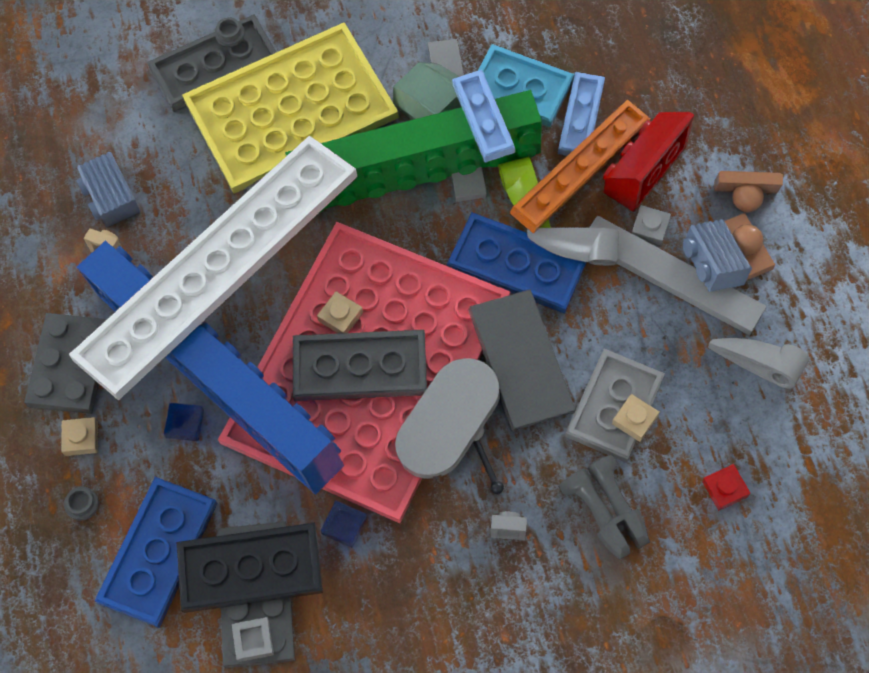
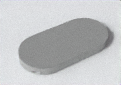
M458 359L448 363L437 373L399 429L396 437L395 447L402 466L410 474L423 479L439 475L443 476L454 470L460 463L499 402L498 378L487 364L476 359Z

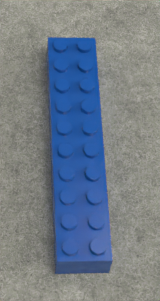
M106 240L77 266V269L97 296L114 312L153 278L141 264L136 267L131 262L133 260L131 256L121 246L115 249ZM208 323L200 324L165 358L316 495L344 467L339 456L341 449L333 442L335 437L321 424L316 428L309 420L311 416L298 403L292 406L286 400L287 395L277 384L272 382L268 385L262 379L264 377L263 373L252 362L246 365L240 359L241 354L229 342L223 345L217 339L219 336Z

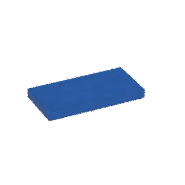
M471 212L448 260L447 266L510 291L512 294L531 289L535 303L565 314L587 262L556 255L527 237V232Z
M154 477L96 596L95 602L160 628L179 588L176 542L201 539L218 504L217 501Z

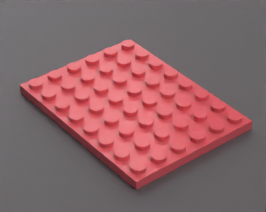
M336 222L257 368L263 373L264 377L262 379L268 385L274 382L287 395L286 400L292 406L298 403L311 416L309 420L316 428L321 424L335 437L333 442L341 449L339 456L344 467L322 489L401 523L422 478L416 477L405 470L398 458L395 442L399 429L422 395L294 401L293 336L338 334L320 323L317 318L319 312L335 291L363 308V314L348 333L425 330L428 388L437 373L448 363L464 358L480 360L483 350L468 309L473 305L509 296L510 291ZM229 418L218 438L221 445L294 476L233 419Z

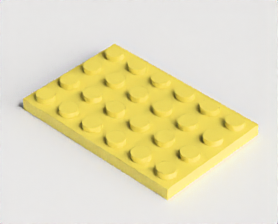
M345 22L182 94L187 108L233 194L257 184L286 157L285 152L294 150L308 136H311L319 143L374 130L399 118L398 110Z

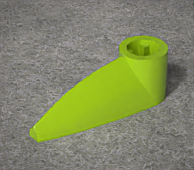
M529 156L498 164L503 188L513 205L517 204L538 184ZM549 219L540 228H551Z

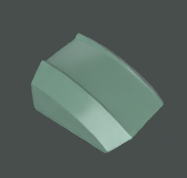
M418 62L393 86V104L410 120L460 108L461 104L452 84V79L459 76L440 64Z

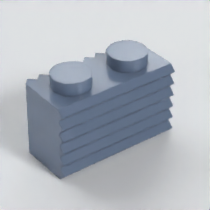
M107 152L106 155L102 154L100 157L85 162L83 165H78L77 169L81 178L76 181L84 197L89 194L91 195L93 202L88 203V206L96 221L102 218L107 228L140 213L136 200L111 152Z
M721 219L720 221L715 220L714 222L710 221L690 226L683 241V250L687 257H691L694 267H696L698 279L701 282H705L708 291L745 285L752 267L725 221Z

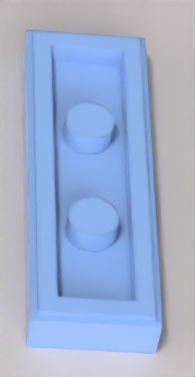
M483 70L452 79L454 90L484 162L515 153L514 143Z
M575 72L558 154L568 156L594 131L605 77Z

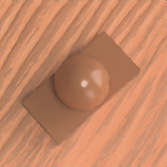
M720 171L714 180V191L733 192L732 199L734 205L740 211L746 213L753 212L763 204V193H778L783 185V174Z
M743 213L726 220L725 223L752 267L747 280L773 270L775 263L763 245L762 232L750 223L746 214Z

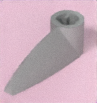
M539 228L534 234L527 229V237L556 255L589 262L594 265L607 266L617 264L619 231L616 229Z
M721 338L712 339L708 346L709 349L740 367L787 389L794 388L809 361V356L806 352L797 346L788 344L779 347L751 339Z

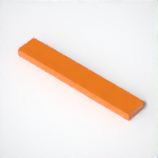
M627 99L515 204L510 214L534 234L639 133L643 124L647 120L650 121L651 118Z

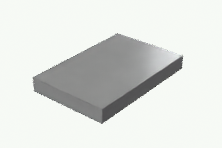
M603 349L568 426L565 437L604 454L613 455L614 458L627 463L637 440L612 425V421L631 394L652 406L665 373Z

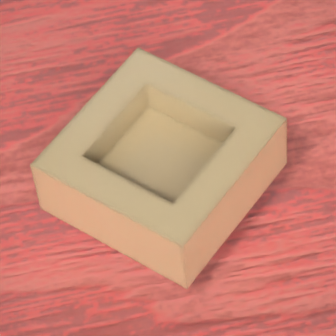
M89 228L84 237L91 253L105 240L115 249L121 246L119 238L107 230L99 232Z
M335 291L319 312L317 318L320 323L337 333H348L363 314V308Z
M631 394L614 417L612 425L641 442L657 419L660 411Z
M95 417L62 421L61 452L64 456L98 453V421Z

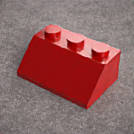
M659 112L652 122L647 120L639 131L638 139L634 143L630 141L623 149L620 161L617 164L612 163L605 171L603 176L605 180L603 193L632 212H635L685 150L694 114L691 112Z

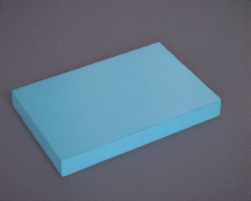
M493 44L490 46L478 71L483 70L494 99L531 90L542 124L551 127L574 80V74Z

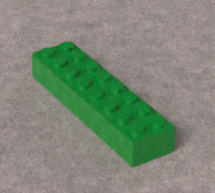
M527 90L495 99L514 143L515 153L488 162H484L462 107L321 143L353 166L357 171L358 177L320 212L337 205H351L357 200L368 197L378 198L385 193L396 190H409L419 184L440 182L454 173L459 172L461 175H468L480 167H498V164L528 156L532 158L536 154H540L542 120L532 91ZM292 151L285 152L286 156Z

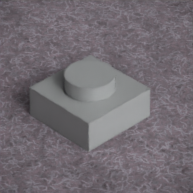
M640 205L631 234L648 243L661 246L671 214Z
M510 511L500 512L499 515H492L491 538L525 540L527 518L520 517V514Z
M267 617L232 624L236 660L238 662L274 655L270 624Z

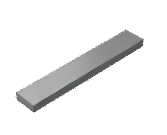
M457 39L428 42L430 63L440 64L459 77L464 75ZM482 167L477 168L476 171L468 175H461L459 172L452 174L451 178L456 202L486 198L487 193Z
M598 215L589 227L611 228L619 231L618 265L749 336L767 307L732 287L709 292L705 282H701L698 279L695 267Z

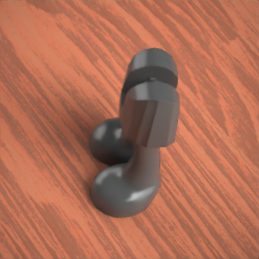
M608 455L593 462L588 467V471L604 490L617 517L613 518L602 502L585 468L569 476L558 487L564 495L576 494L583 499L600 528V531L597 533L598 538L620 560L631 554L630 548L620 532L621 530L625 529L631 541L638 549L649 544L650 540L639 509L632 510L617 485L614 475L617 461L613 455Z

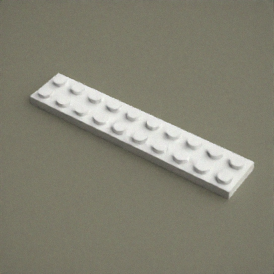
M308 136L69 354L71 359L119 401L357 178L356 169L314 138Z

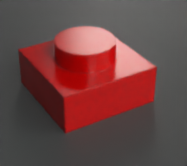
M734 464L710 474L702 480L718 511L748 498L751 494Z

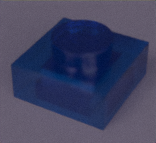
M169 403L164 436L169 439L199 441L204 415L203 407L200 405Z
M335 500L320 530L321 534L353 548L367 519V514Z

